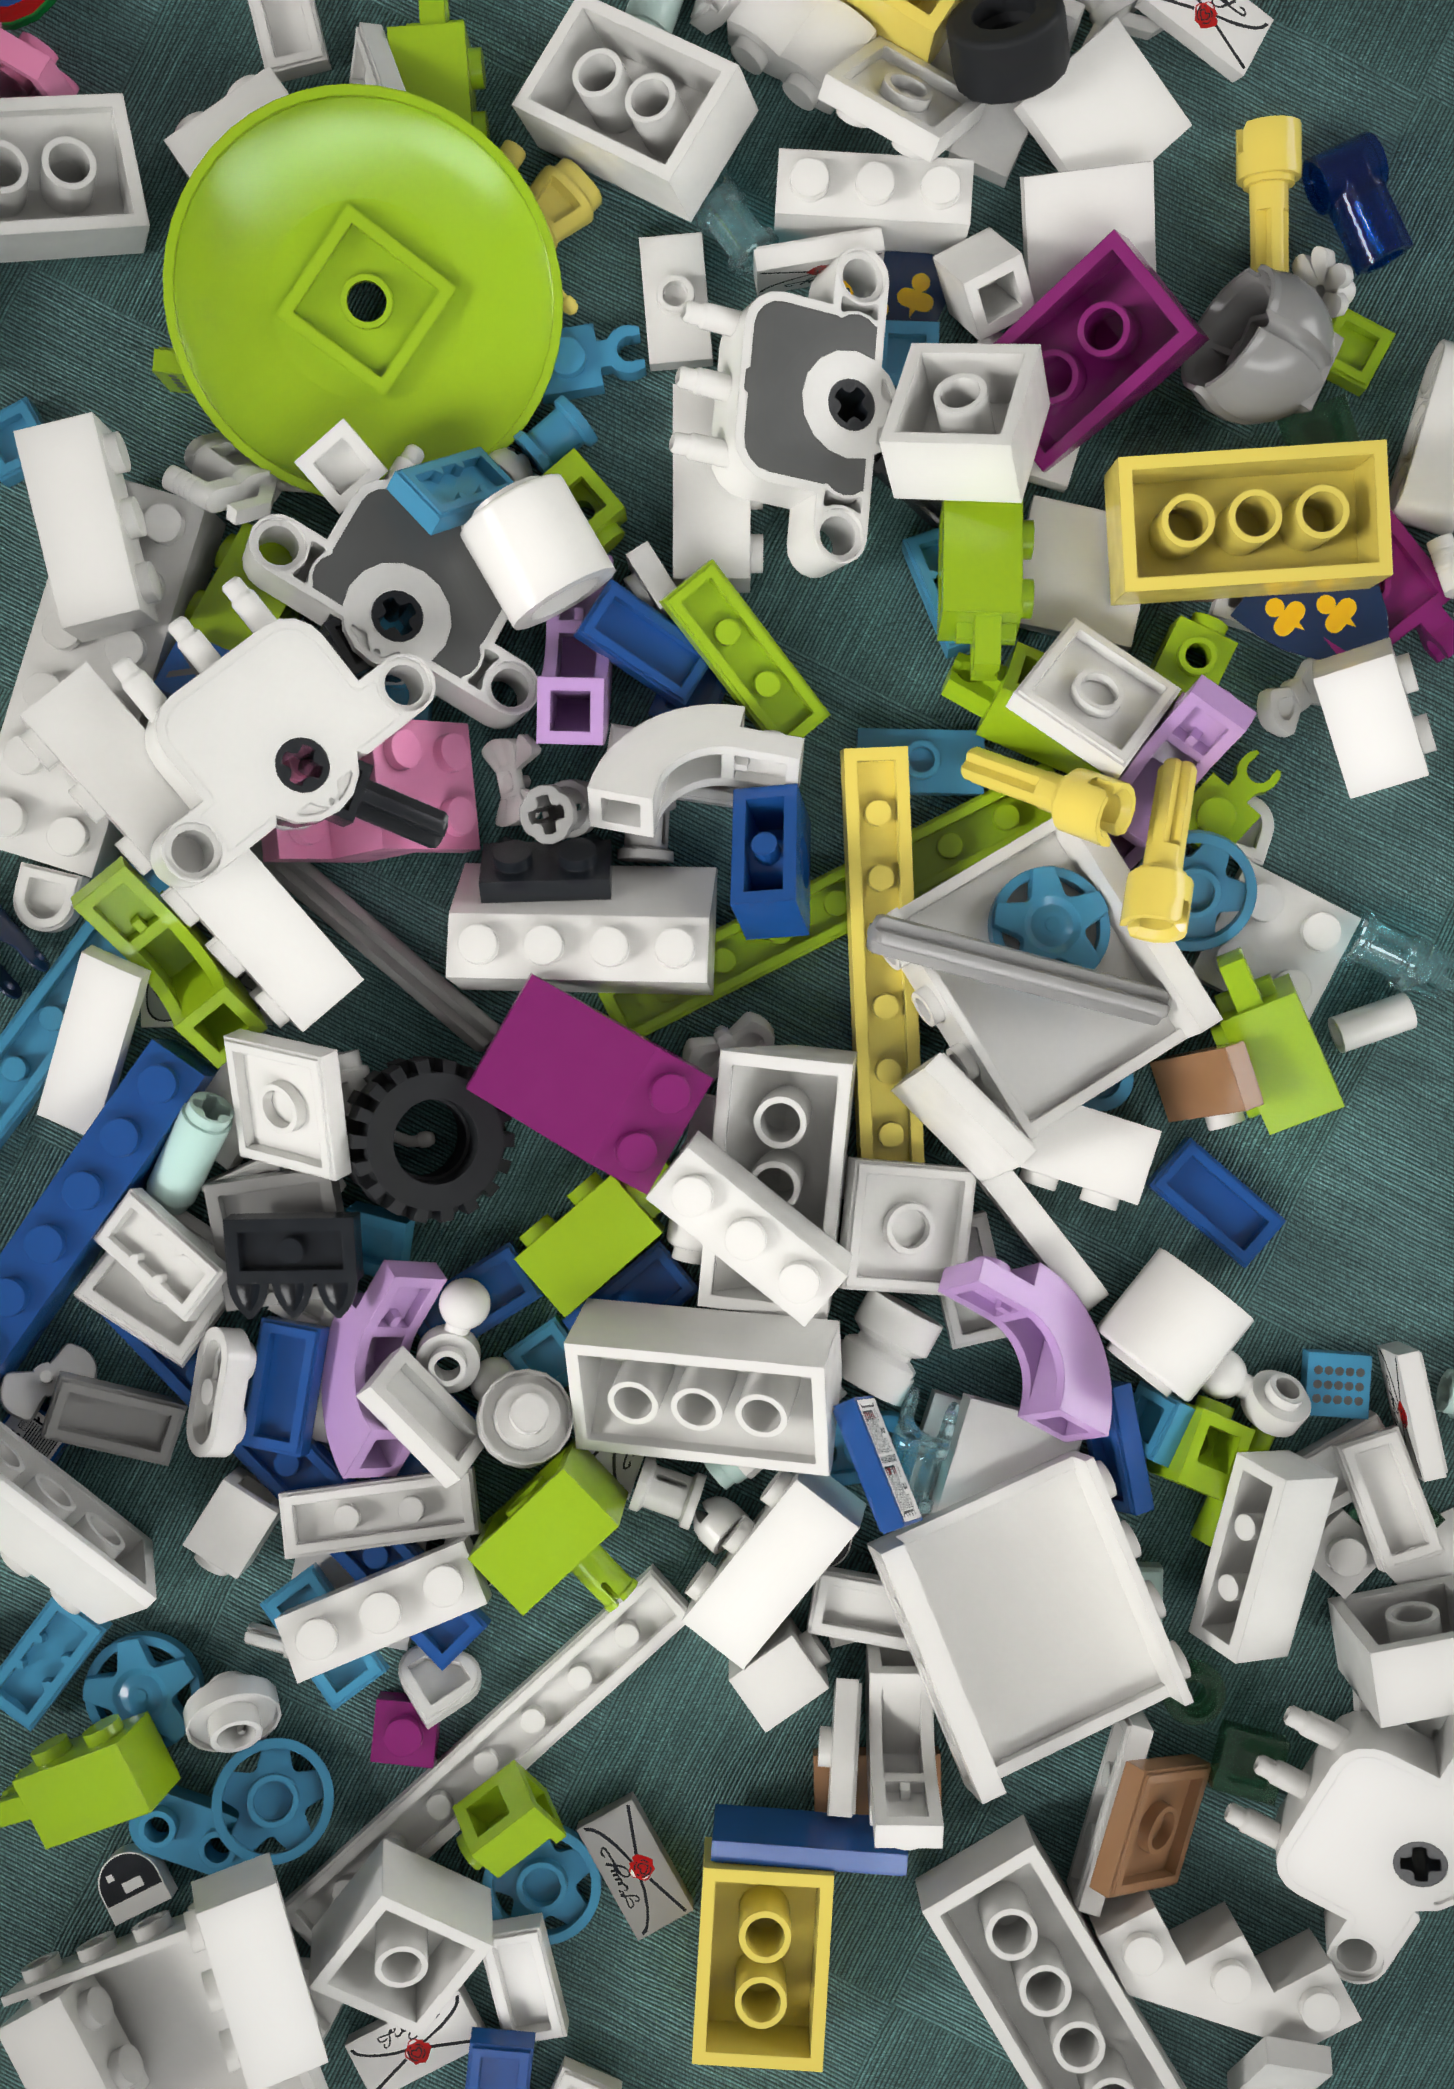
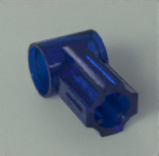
M1368 131L1307 158L1302 165V182L1306 196L1318 214H1329L1357 276L1361 274L1368 275L1387 266L1393 260L1407 253L1414 245L1386 186L1389 179V167L1383 146L1378 138Z

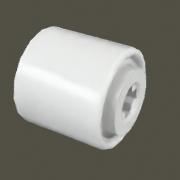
M560 474L529 476L507 485L483 501L474 510L472 517L465 523L460 533L463 542L515 630L533 627L563 613L600 589L616 572L615 567Z
M1159 1248L1097 1325V1331L1110 1341L1105 1347L1162 1394L1168 1397L1173 1391L1184 1401L1189 1402L1252 1325L1254 1320L1242 1308L1193 1269L1166 1250Z

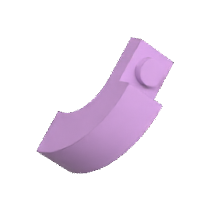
M608 555L609 559L611 560L614 566L613 557L611 555ZM605 584L580 603L546 621L544 665L542 675L537 676L536 744L604 745L606 742L611 705L613 663L609 661V658L596 653L573 637Z
M1203 674L1186 693L1182 692L1173 702L1118 778V780L1127 782L1134 788L1136 796L1135 812L1125 834L1114 836L1108 833L1130 870L1144 856L1158 768L1168 758L1190 761L1195 764L1197 769L1196 786L1210 768L1247 731L1257 712L1235 698L1229 691L1221 688Z
M978 1256L972 1261L944 1268L938 1292L993 1322L1006 1335L1016 1352L1020 1363L1023 1385L1022 1399L1017 1417L1064 1442L1108 1437L1112 1415V1385L1106 1353L1091 1316L1067 1283L1040 1262L1011 1270L1007 1263L999 1259Z
M384 1260L366 1292L356 1293L353 1304L343 1317L336 1318L334 1316L332 1320L322 1374V1408L331 1453L343 1479L395 1477L410 1454V1451L377 1419L356 1395L389 1354L401 1346H404L410 1352L412 1342L419 1327L448 1280L435 1262Z

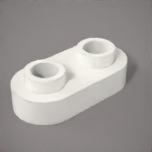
M211 1327L201 1339L197 1353L186 1425L188 1444L191 1452L196 1457H227L234 1451L236 1445L242 1441L245 1435L246 1414L244 1404L248 1380L252 1377L256 1368L257 1355L253 1343L249 1341L247 1334L241 1328Z

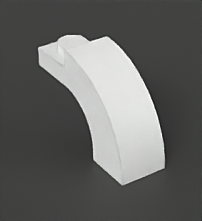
M730 704L694 705L657 715L623 735L599 761L587 787L590 826L654 838L657 824L666 808L677 798L692 790L708 786L752 788L798 784L799 787L802 775L805 738L785 735L775 730L761 731L744 728L745 706Z
M866 1644L867 1786L870 1826H873L875 1848H897L900 1850H915L918 1848L943 1849L944 1823L936 1771L933 1706L910 1651Z

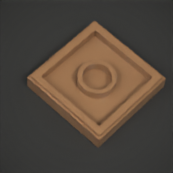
M1194 1754L1126 1761L1089 1885L1090 1888L1106 1898H1112L1177 1884L1211 1771V1763Z

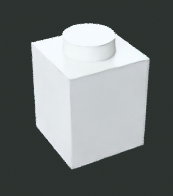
M990 227L933 256L949 314L979 341L1016 323L1035 305L1022 253Z
M238 1466L222 1480L182 1545L196 1553L194 1555L196 1562L207 1571L219 1576H227L229 1574L238 1579L253 1563L281 1518L279 1500L255 1475Z
M789 1617L781 1623L744 1669L729 1659L728 1680L766 1733L829 1689L825 1665L831 1659L817 1635L807 1633V1630L802 1633L792 1618Z

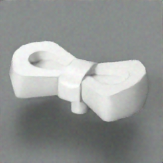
M1312 658L1305 659L1293 679L1284 681L1279 688H1267L1259 693L1257 716L1260 724L1266 731L1278 737L1285 738L1295 733L1300 713L1310 705L1321 706L1312 673V662L1318 660Z
M746 1012L730 1029L721 1025L716 1027L714 1036L689 1038L684 1046L682 1058L714 1079L713 1083L718 1077L720 1050L722 1048L774 1046V1029L761 1015Z
M66 1343L50 1363H42L34 1368V1371H12L6 1373L0 1386V1401L7 1413L25 1422L32 1421L46 1397H52L60 1371L96 1379V1360L85 1348L73 1343Z

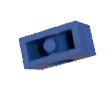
M798 784L733 789L730 906L746 940L810 935L811 821Z

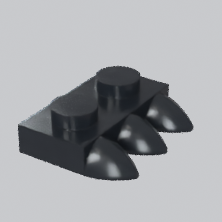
M591 833L585 838H572L555 844L513 840L507 835L495 843H483L479 875L481 903L611 900L613 871L611 839L603 840L598 835Z
M360 1211L230 1214L223 1219L227 1284L233 1302L247 1319H253L262 1309L268 1295L269 1284H272L274 1294L280 1306L292 1319H297L309 1304L313 1292V1283L317 1284L318 1292L324 1305L336 1318H342L349 1310L357 1293L358 1281L364 1276Z

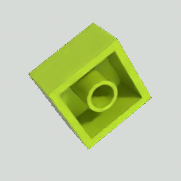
M574 1437L488 1518L467 1559L522 1616L570 1572L604 1605L603 1607L608 1613L612 1612L620 1604L617 1601L619 1597L624 1602L638 1584V1581L631 1577L600 1545L619 1527L629 1492L589 1450L576 1449Z

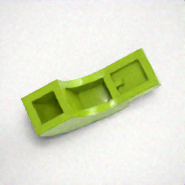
M120 856L71 896L72 906L128 961L151 971L148 984L168 1011L174 1028L219 1069L227 1062L224 1045L225 1035L238 1029L263 1033L268 1029V1026L239 978H235L206 948L205 944L209 940L195 924L191 927L186 925L160 896L164 891L162 890L159 893Z

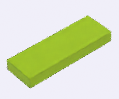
M713 559L708 560L659 601L739 706H745V714L757 730H775L785 735L804 738L831 715Z

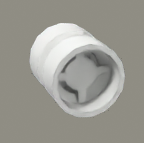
M867 1291L854 1315L861 1329L858 1334L845 1335L844 1339H841L842 1378L887 1403L901 1406L914 1382L913 1378L916 1374L910 1363L911 1359L928 1357L943 1326L927 1314L887 1292Z

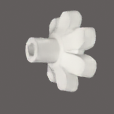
M1316 246L1312 250L1311 256L1306 254L1298 255L1292 263L1293 274L1316 290L1324 301L1331 320L1332 318L1343 316L1356 294V286L1353 282L1354 274L1351 266L1343 263L1336 264L1335 252L1322 246Z

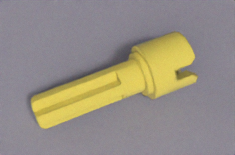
M1293 116L1260 117L1247 121L1244 129L1236 130V184L1238 187L1243 188L1244 192L1249 193L1250 268L1258 272L1257 269L1261 264H1265L1274 270L1289 272V189L1302 177V123L1300 119Z
M978 746L971 748L966 753V761L961 766V775L964 779L1035 805L1038 809L1051 813L1054 826L1059 831L1102 847H1110L1111 840L1108 833L1114 836L1126 833L1135 812V791L1129 783L1086 768H1076L1069 774L1062 775Z
M1168 758L1158 768L1143 865L1130 871L1127 876L1119 926H1127L1130 937L1142 941L1170 943L1185 938L1187 934L1194 882L1183 871L1197 777L1195 764L1190 761Z

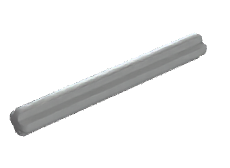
M261 840L250 847V850L281 885L473 1050L482 1052L489 1047L500 1026L310 862H263Z
M885 914L877 915L867 929L866 947L874 954L1149 1025L1159 1024L1162 1018L1167 1017L1170 1010L1168 1005L1169 993L1164 988Z

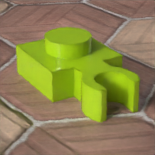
M1253 750L1237 763L1233 771L1232 781L1228 785L1213 772L1194 792L1189 830L1214 832L1236 844L1261 817L1247 802L1252 797L1261 796L1273 788L1281 777V771L1277 769L1264 783L1252 781L1248 777L1247 766L1259 754L1257 750ZM1190 843L1189 845L1196 850L1201 843Z

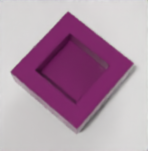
M380 1691L376 1699L370 1762L433 1769L437 1760L441 1721L427 1730L406 1693Z

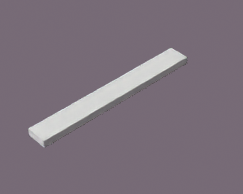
M654 1564L636 1578L638 1584L624 1602L619 1597L617 1600L620 1603L619 1606L609 1613L603 1608L436 1761L433 1769L428 1768L284 1899L291 1926L310 1946L312 1928L383 1838L429 1859L460 1830L452 1808L455 1804L513 1760H516L525 1770L530 1767L685 1625L682 1619L689 1606L688 1601Z

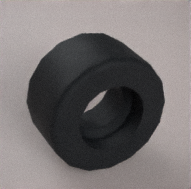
M963 0L952 10L946 25L954 80L958 91L971 101L993 105L1014 103L1032 98L1052 87L1065 74L1070 61L1066 11L1063 0Z

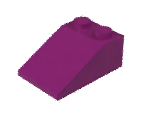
M1114 229L993 344H1041L1050 407L1034 461L1043 472H1047L1156 388L1210 339L1132 242Z
M530 973L466 1085V1089L587 1163L648 1195L714 1079L696 1065Z

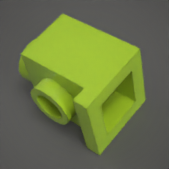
M573 448L543 475L560 474L580 508L587 507L595 513L588 522L608 554L625 536V532L620 527L628 520L625 506L578 451Z
M1194 612L1191 619L1180 615L1169 626L1150 668L1182 689L1176 697L1177 699L1182 692L1186 693L1202 674L1219 685L1238 642L1225 637L1228 626L1214 616ZM1187 649L1205 656L1203 668H1194L1188 664L1186 660Z
M1198 1395L1194 1405L1188 1404L1195 1408V1412L1169 1467L1155 1463L1147 1458V1471L1192 1491L1224 1502L1237 1452H1248L1255 1430L1231 1420L1234 1408L1208 1397Z
M516 1760L511 1761L452 1807L462 1831L456 1840L464 1858L475 1870L485 1867L497 1878L505 1874L550 1838L557 1844L567 1836L547 1789Z

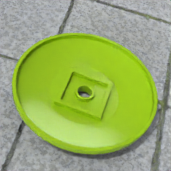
M352 83L324 85L291 93L251 112L232 126L208 150L194 169L180 195L171 219L165 245L163 302L167 328L176 359L188 386L216 428L235 448L262 469L270 470V474L304 491L323 496L294 462L343 418L373 451L388 471L395 459L401 456L405 447L410 444H414L423 450L424 459L421 463L476 447H481L489 455L495 450L508 448L515 440L513 436L520 430L522 431L528 424L540 404L551 379L559 352L562 331L563 292L557 253L546 219L532 191L518 170L492 141L456 113L431 100L409 92L379 85ZM359 283H374L385 294V311L375 321L364 322L358 320L349 310L348 295L351 289ZM386 474L383 475L379 480H383Z

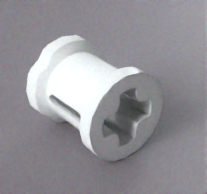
M646 1456L628 1509L638 1512L643 1507L677 1519L679 1527L689 1530L707 1475L697 1472L691 1477L657 1465L656 1457Z

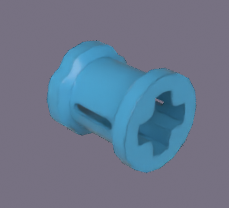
M560 395L554 400L555 409L529 432L526 433L520 430L513 436L519 449L529 458L530 463L541 476L573 448L578 450L583 445L592 447L598 442V437L587 420L564 395Z

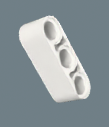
M1445 339L1441 340L1435 347L1426 366L1389 489L1390 509L1403 525L1438 535L1454 532V342Z

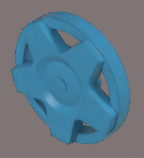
M1188 830L1186 844L1201 843V845L1193 854L1185 855L1183 871L1192 878L1194 890L1187 934L1185 938L1175 943L1182 951H1204L1226 943L1244 928L1255 907L1257 882L1250 861L1234 842L1214 832ZM1230 856L1240 866L1245 882L1227 876L1226 868ZM1143 858L1141 859L1137 867L1143 865ZM1239 911L1227 926L1215 932L1216 917L1219 913Z
M1054 866L1032 868L1010 880L995 897L988 917V937L991 943L1006 946L1002 933L1019 941V950L1094 970L1104 957L1109 944V909L1100 891H1097L1090 882L1079 874ZM1061 882L1074 888L1081 895L1067 896ZM1028 883L1026 902L1006 903L1010 895L1018 887ZM1096 922V940L1093 947L1086 936V929Z
M156 1631L132 1632L112 1641L94 1659L84 1680L83 1701H85L88 1716L93 1724L107 1717L103 1708L109 1709L113 1714H119L121 1720L148 1711L167 1748L178 1742L186 1734L183 1718L184 1707L178 1700V1693L190 1683L192 1696L198 1689L205 1686L204 1676L195 1656L177 1639ZM148 1646L162 1649L174 1658L157 1662L153 1658ZM117 1652V1671L101 1673L107 1660Z
M283 1737L258 1740L251 1747L235 1753L225 1764L216 1780L211 1802L212 1819L216 1832L228 1850L242 1860L247 1861L265 1854L254 1850L267 1838L273 1837L287 1849L277 1853H270L273 1865L292 1861L310 1850L325 1832L334 1806L333 1782L323 1760L305 1744ZM290 1750L305 1757L315 1767V1770L295 1771L292 1766ZM261 1751L257 1768L253 1772H234L242 1761ZM323 1798L320 1817L311 1831L305 1816L306 1809ZM222 1801L239 1812V1817L231 1833L227 1829L223 1818Z
M563 1825L567 1836L561 1841L568 1844L569 1847L559 1849L554 1846L550 1838L501 1877L497 1878L486 1868L483 1875L482 1885L491 1888L493 1920L542 1913L544 1919L547 1916H554L566 1923L557 1928L546 1929L550 1945L564 1942L574 1937L586 1927L598 1907L602 1888V1875L578 1832ZM587 1874H590L591 1893L587 1901L577 1887V1884ZM495 1891L513 1898L514 1904L511 1917L500 1905Z

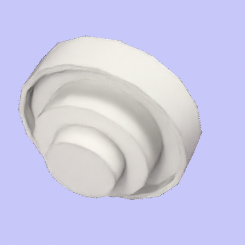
M531 1369L510 1371L495 1380L480 1399L476 1415L478 1436L488 1453L503 1464L519 1468L541 1465L559 1453L570 1437L573 1425L570 1397L561 1383L547 1373Z
M227 1671L213 1677L209 1683L198 1689L187 1700L183 1710L188 1742L201 1750L223 1753L242 1751L254 1745L258 1740L266 1738L277 1727L282 1716L276 1686L267 1678L247 1675L238 1671Z

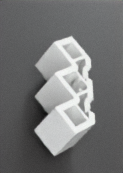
M1148 1890L1112 1898L1105 1897L1100 1917L1088 1914L1103 1949L1126 1993L1130 1996L1260 2037L1272 2036L1317 2044L1362 2020L1332 1962L1310 1928L1254 1956L1225 1901L1168 1930Z

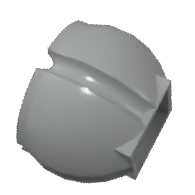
M1265 264L1259 266L1258 272L1251 268L1244 270L1217 294L1197 323L1210 340L1181 365L1183 384L1192 391L1201 406L1222 420L1240 425L1273 422L1293 414L1311 411L1344 341L1342 336L1333 331V323L1328 309L1311 285L1290 272L1274 270Z

